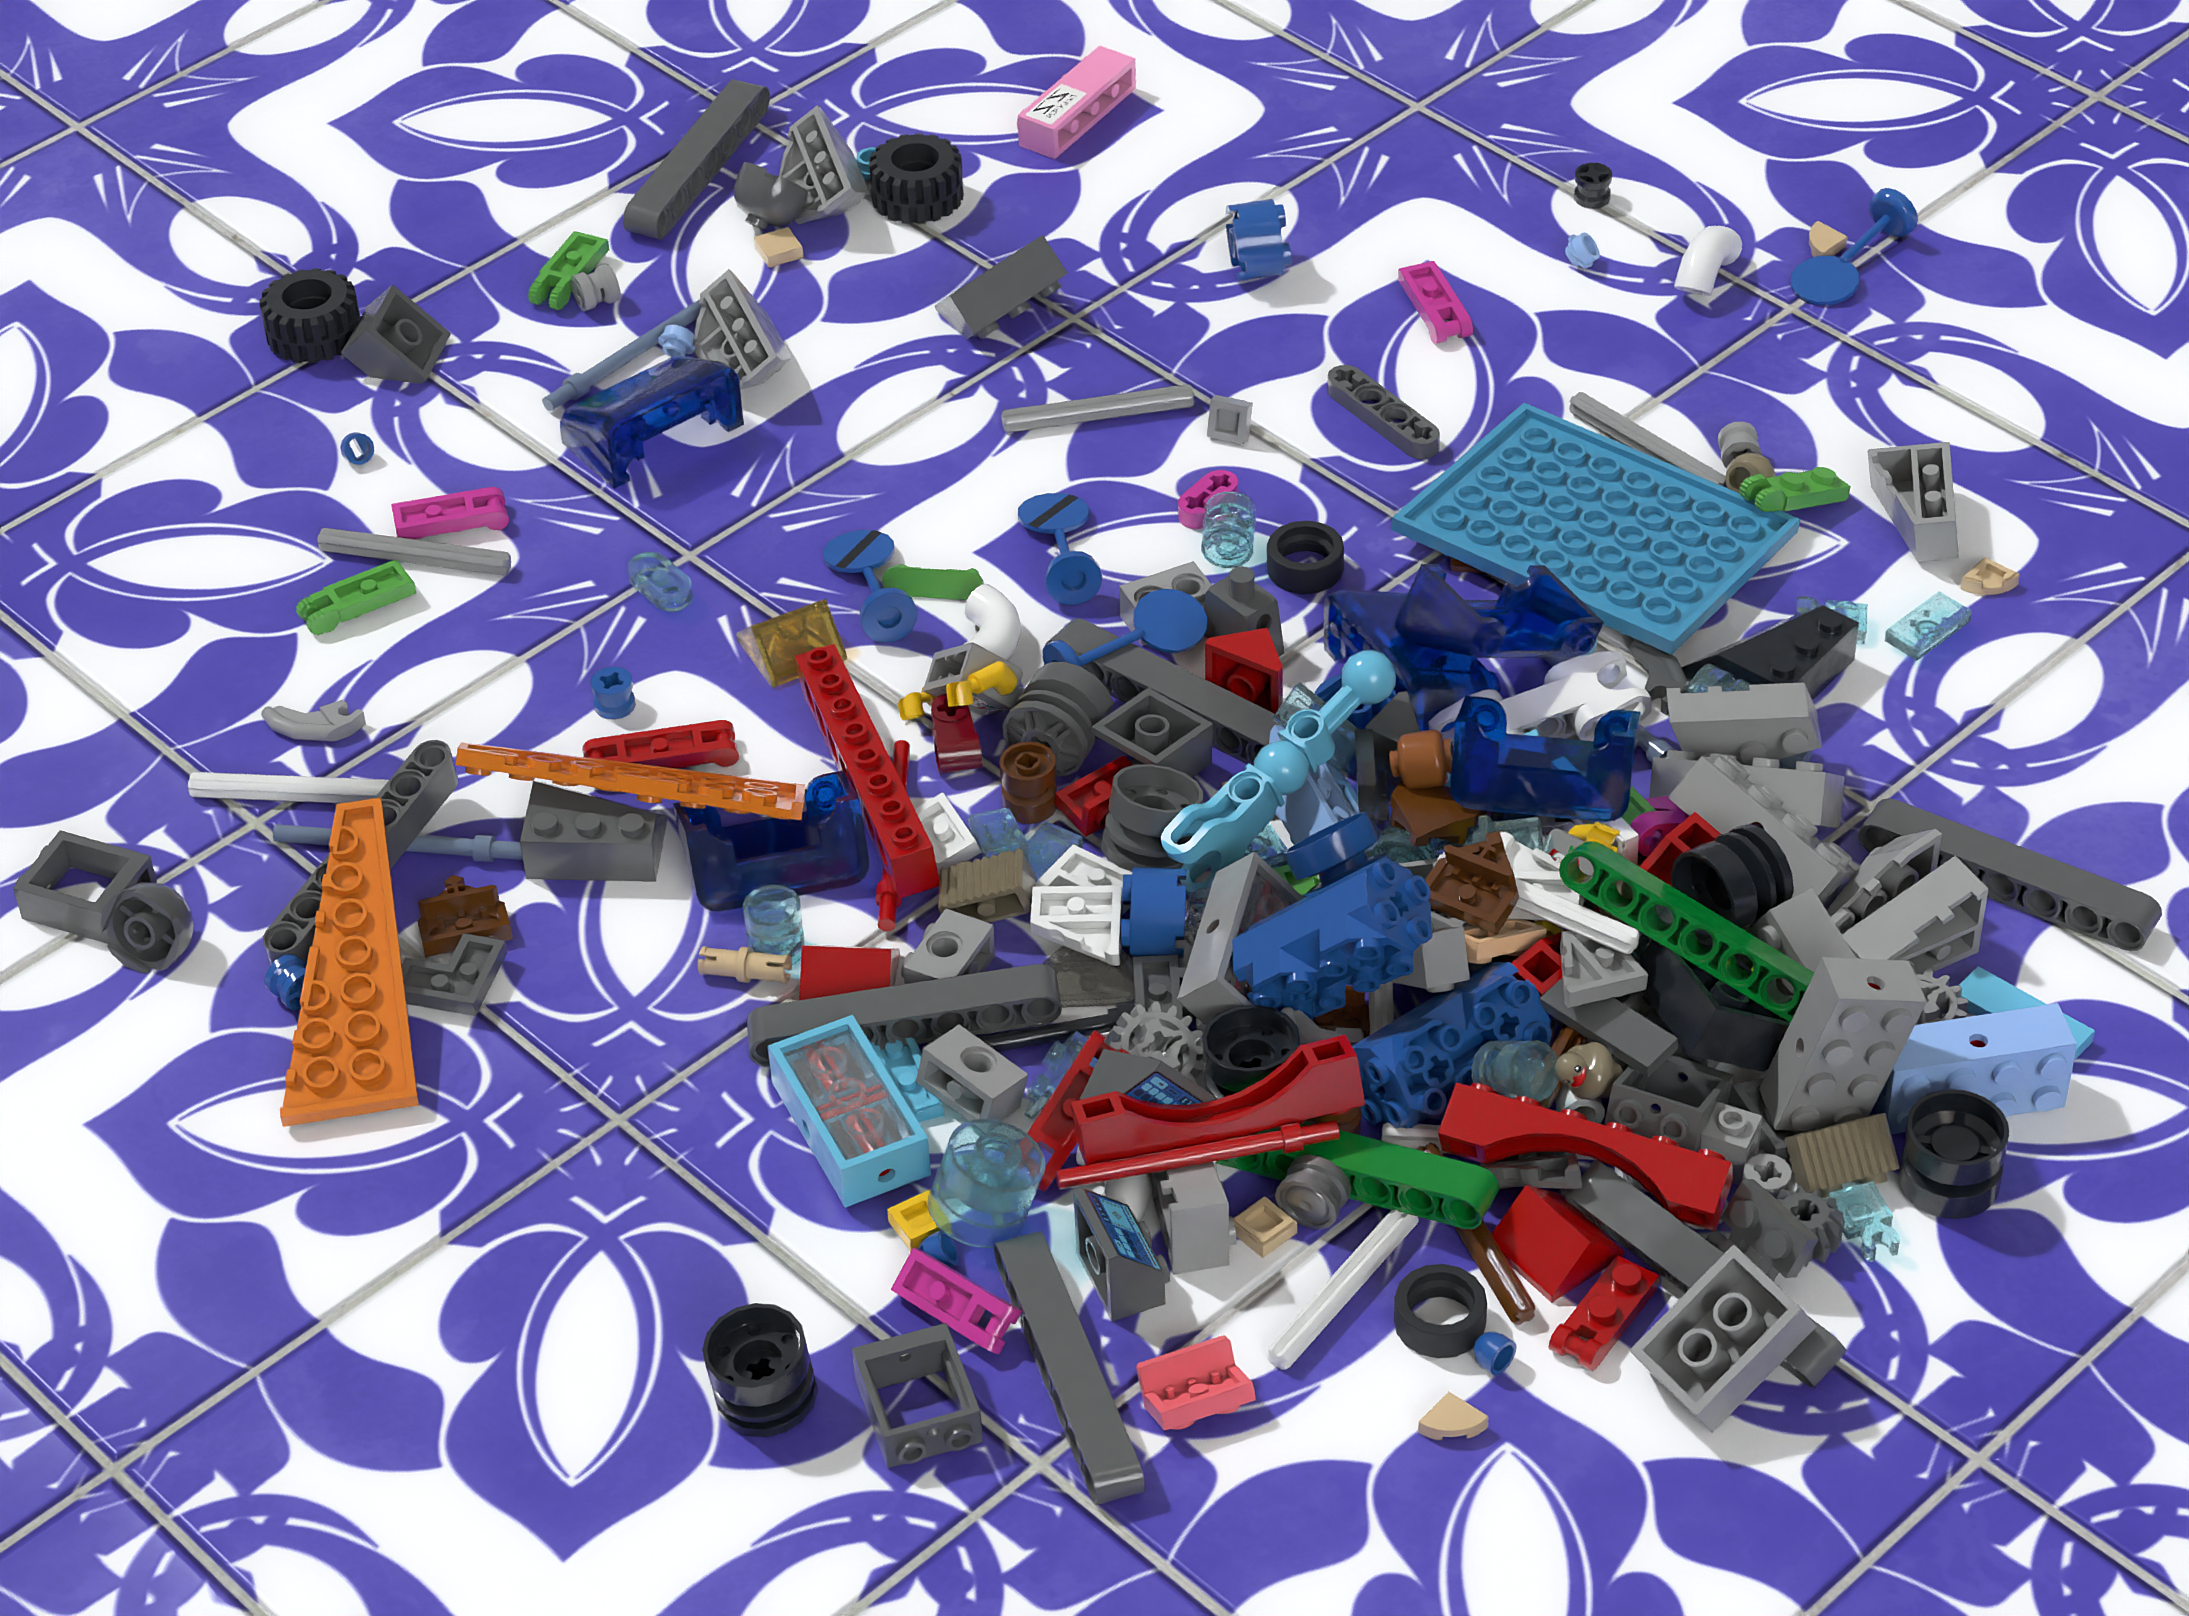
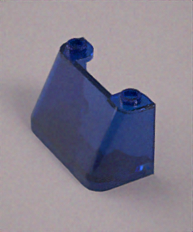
M680 355L671 357L569 407L563 413L560 420L562 444L615 489L630 481V475L626 470L634 458L638 461L645 458L643 442L699 414L709 425L716 423L718 420L719 425L727 432L744 425L738 374L725 362Z
M1421 564L1396 617L1395 630L1409 644L1476 658H1572L1584 655L1594 647L1604 622L1545 565H1530L1527 570L1530 577L1518 586H1515L1513 583H1506L1498 600H1464L1445 581L1447 573L1438 564Z
M1341 589L1325 597L1324 650L1334 662L1366 650L1383 653L1393 663L1396 671L1395 693L1407 691L1420 731L1429 730L1428 722L1436 714L1466 696L1488 689L1496 690L1498 693L1501 692V685L1496 674L1493 671H1488L1434 612L1430 602L1417 593ZM1452 721L1446 724L1441 732L1449 731L1460 725L1461 722Z
M1465 695L1455 720L1450 783L1451 794L1462 807L1475 810L1600 822L1615 821L1624 815L1630 802L1641 712L1629 710H1610L1597 721L1594 741L1508 734L1507 713L1498 701L1487 697Z
M844 771L819 775L807 784L804 793L806 811L802 812L801 820L768 818L722 827L716 807L706 805V808L697 809L681 806L680 802L673 803L679 835L699 903L705 909L713 912L727 911L852 886L864 879L869 870V855L860 800Z

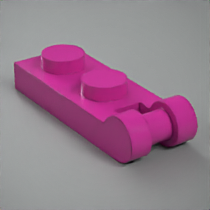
M1435 261L1399 268L1398 281L1429 329L1430 338L1434 344L1446 342L1450 336L1457 335L1459 338L1472 336L1473 326L1471 318Z
M487 487L391 504L397 537L420 539L426 536L460 532L484 526L491 530H501L509 523L508 511L504 507V493L497 487Z
M914 1247L890 1289L939 1321L947 1323V1326L979 1346L998 1355L1006 1343L1003 1339L1010 1323L1016 1324L1022 1313V1310L997 1297L931 1255ZM985 1309L993 1313L986 1329L978 1325Z

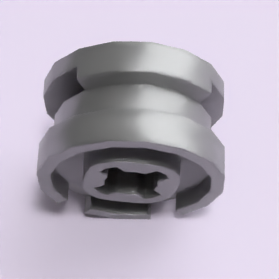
M1304 1155L1297 1157L1291 1163L1287 1170L1286 1178L1277 1187L1275 1197L1280 1209L1298 1224L1319 1230L1329 1228L1335 1223L1339 1209L1347 1202L1352 1188L1348 1177L1334 1163L1320 1156Z

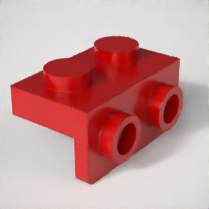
M1124 755L1056 792L1054 804L1085 837L1099 829H1105L1106 815L1110 813L1108 808L1113 778L1121 769L1133 766V764Z

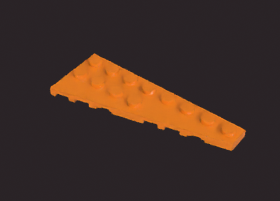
M461 742L457 748L455 765L466 767L465 772L468 774L489 776L492 771L508 773L509 778L521 781H534L535 778L552 780L553 784L562 786L583 785L595 787L603 791L637 794L636 800L647 803H662L664 798L680 801L681 806L703 809L707 805L723 808L724 811L730 813L749 814L751 812L778 819H802L805 784Z
M381 797L336 805L329 842V859L326 874H323L321 886L323 891L319 911L316 912L313 945L309 949L300 997L301 1009L297 1030H294L292 1040L293 1052L290 1068L286 1072V1089L283 1105L280 1107V1118L283 1127L419 1106Z

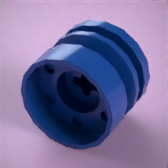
M1366 811L1334 823L1283 852L1296 880L1307 879L1313 876H1317L1319 883L1304 894V897L1383 857L1390 859L1387 853L1367 858L1364 851L1377 842L1380 837Z

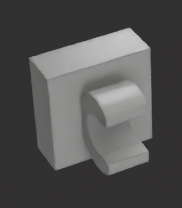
M1215 395L1210 401L1207 437L1245 444L1249 440L1253 403Z

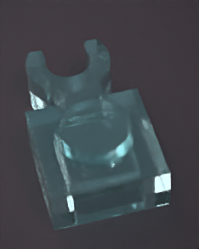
M1873 1181L1829 1193L1828 1198H1836L1838 1211L1843 1212L1845 1220L1843 1233L1846 1239L1861 1237V1253L1868 1262L1875 1261L1877 1250L1875 1244L1885 1245L1892 1256L1898 1255L1900 1238L1898 1233L1891 1228L1893 1214Z

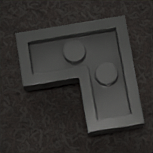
M463 933L448 964L405 957L402 968L407 1004L476 1016L507 955L505 940Z

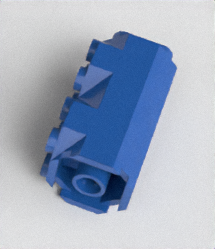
M1383 857L1248 927L1245 932L1233 939V972L1240 983L1245 980L1248 981L1253 991L1248 993L1247 996L1253 1005L1273 1007L1279 1011L1285 1007H1290L1294 1011H1302L1311 1020H1313V1017H1319L1333 1009L1342 1008L1346 1003V985H1352V988L1360 993L1374 992L1380 988V984H1386L1413 972L1414 950L1431 940L1433 936L1431 906L1428 901L1431 896L1430 888L1423 877L1419 875L1413 876L1409 869Z
M1490 962L1469 974L1470 980L1455 983L1454 989L1438 993L1353 1045L1352 1047L1358 1057L1365 1105L1361 1106L1360 1109L1362 1118L1371 1126L1379 1123L1383 1127L1384 1124L1390 1123L1395 1128L1405 1129L1413 1128L1425 1119L1442 1120L1456 1082L1470 1086L1472 1083L1483 1084L1496 1075L1513 1076L1540 1059L1542 1050L1550 1044L1552 1033L1549 1027L1550 1018L1540 1003L1541 997L1537 988L1528 979L1525 981L1517 980L1513 974L1519 970L1511 962Z

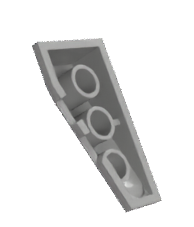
M1932 829L1897 837L1883 847H1877L1872 850L1827 910L1840 933H1845L1937 869L1942 833Z

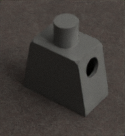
M1244 566L1233 568L1229 576L1209 587L1206 591L1204 611L1207 615V631L1204 637L1208 639L1216 636L1268 628L1278 656L1280 657L1284 654L1278 602L1272 594L1255 583L1254 571Z

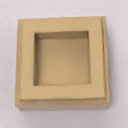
M789 227L754 237L755 249L768 268L803 258L802 246Z
M1265 1196L1233 1218L1236 1237L1262 1258L1297 1234V1222Z

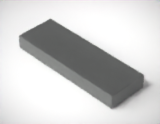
M1562 978L1540 998V1003L1548 1014L1590 1041L1604 1045L1612 1055L1647 1077L1679 1049L1677 1037L1613 997L1567 1008L1564 1004Z

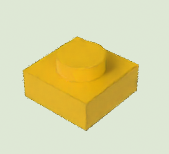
M929 1190L887 1209L888 1222L910 1251L913 1247L918 1249L924 1239L940 1230H944L948 1235L953 1233L952 1220Z

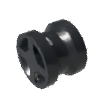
M1586 163L1579 166L1575 171V182L1577 183L1574 189L1575 202L1582 207L1591 209L1606 206L1611 200V189L1609 188L1612 182L1611 169L1600 163Z

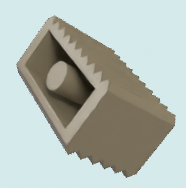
M1017 848L1015 852L1010 850L1000 852L997 856L992 854L990 858L983 857L982 860L975 858L973 862L967 861L958 863L956 866L950 865L948 869L942 867L939 875L938 909L942 914L945 909H949L987 923L1031 913L1032 888L1036 886V876L1024 851Z
M1885 1113L1873 1114L1785 1138L1797 1188L1801 1185L1805 1192H1814L1820 1188L1823 1198L1844 1193L1842 1184L1858 1180L1860 1188L1888 1181L1886 1172L1900 1169Z

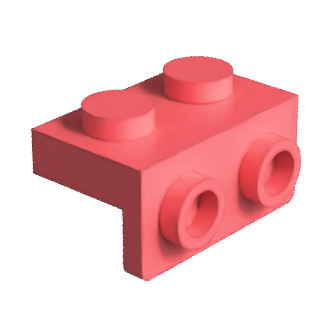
M1225 1335L1140 1362L1136 1366L1144 1408L1164 1431L1187 1428L1195 1420L1216 1413H1232L1238 1410L1241 1405L1256 1400L1253 1382L1235 1364L1231 1341Z

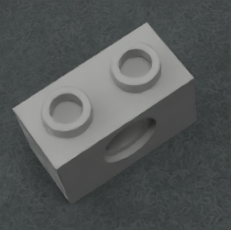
M945 909L935 924L931 923L928 925L923 935V940L914 953L910 952L905 957L901 967V976L904 978V983L909 984L984 972L995 957L993 924Z
M959 1024L923 1048L916 1082L983 1132H986L1020 1108L1028 1074Z

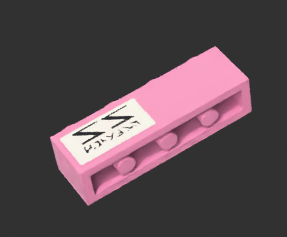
M1099 45L1073 69L1063 75L1052 87L1043 92L1031 105L1020 112L1016 123L1019 146L1056 159L1136 89L1135 58Z

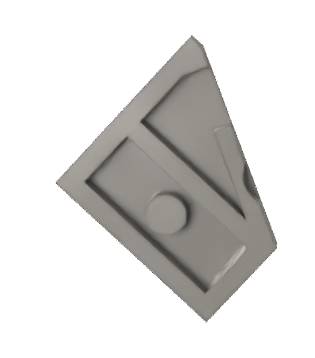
M1570 930L1562 932L1560 954L1564 1004L1567 1008L1646 990L1648 974L1630 954H1623Z

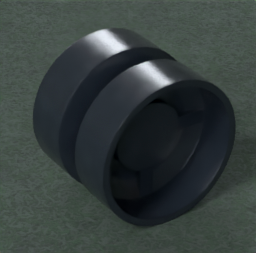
M1941 1090L1930 1093L1918 1100L1911 1108L1907 1118L1904 1148L1899 1171L1900 1186L1909 1201L1924 1212L1949 1219L1968 1218L1987 1210L1995 1202L1999 1194L2003 1163L2009 1139V1125L2003 1112L1985 1097L1964 1090Z

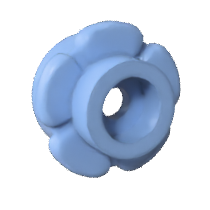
M1586 232L1578 236L1574 234L1569 236V243L1565 248L1569 261L1576 267L1581 266L1585 269L1591 267L1593 261L1600 257V252L1594 239Z
M668 325L665 327L664 333L658 337V343L663 347L662 351L666 355L673 358H683L685 353L692 354L695 347L692 344L695 335L682 326Z

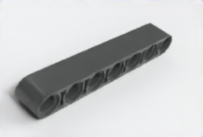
M735 79L729 81L629 201L623 215V226L627 232L656 239L666 237L764 117L770 102L768 87Z
M1074 618L1048 640L1045 645L1052 641L1061 640L1069 644L1077 656H1080L1119 637L1084 619ZM1133 643L1083 665L1085 670L1095 675L1103 683L1110 696L1124 703L1149 687L1213 723V748L1254 766V760L1260 750L1269 744L1270 731L1273 726L1286 727L1288 720Z
M428 740L418 745L375 797H381L390 869L458 785V775L451 749L443 741ZM329 854L265 931L263 945L270 965L281 956L287 954L297 955L307 965L309 949L313 945L316 912L319 911L323 891L321 886L323 874H326Z
M1887 798L1879 801L1858 832V839L1861 845L1868 852H1871L1877 847L1885 846L1897 837L1936 829L1942 833L1937 868L1956 855L1988 888L1987 898L2122 950L2138 951L2143 948L2162 916V908L2159 903L2146 893L1895 799Z
M1032 964L758 1007L751 1011L747 1017L749 1056L757 1065L770 1067L768 1045L850 1015L854 1016L870 1044L879 1045L881 1050L885 1049L887 1042H890V1044L896 1043L895 1040L901 1041L903 1047L907 1046L905 1038L911 1037L915 1039L917 1044L933 1042L959 1024L973 1035L1045 1025L1058 1019L1062 1011L1057 974L1048 965Z
M1594 1160L1581 1175L1582 1188L1569 1189L1564 1194L1566 1201L1574 1205L1600 1230L1684 1293L1724 1255L1722 1251L1598 1160ZM1810 1318L1817 1327L1779 1365L1801 1382L1815 1389L1847 1351L1833 1334Z
M1037 1231L994 1243V1255L1000 1277L1011 1304L1022 1310L1018 1321L1094 1505H1099L1144 1492V1478L1138 1457L1043 1233Z

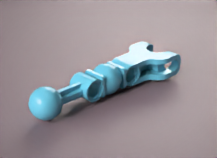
M1366 650L1351 656L1342 668L1343 687L1319 711L1304 709L1292 715L1287 722L1286 729H1281L1277 733L1280 741L1272 742L1263 747L1254 760V766L1248 763L1244 767L1245 771L1233 776L1208 802L1185 807L1164 829L1161 835L1162 846L1171 859L1183 863L1181 869H1187L1186 880L1180 881L1183 886H1186V893L1190 897L1198 900H1207L1206 889L1214 879L1215 873L1244 857L1248 845L1275 816L1277 807H1282L1285 804L1282 796L1299 790L1308 778L1309 771L1315 773L1318 770L1317 766L1330 760L1335 750L1331 734L1360 704H1376L1389 697L1396 685V671L1393 663L1383 653ZM1192 836L1186 844H1176L1182 837ZM1210 867V877L1201 883H1195L1197 877Z

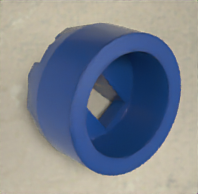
M353 432L343 438L340 446L341 454L350 463L356 465L365 464L374 454V443L369 436ZM352 439L362 454L356 457L349 444Z
M944 1230L928 1236L918 1248L950 1268L959 1263L956 1246Z
M1496 1331L1485 1332L1474 1343L1476 1361L1492 1375H1499L1504 1372L1513 1361L1517 1350V1345L1513 1340Z

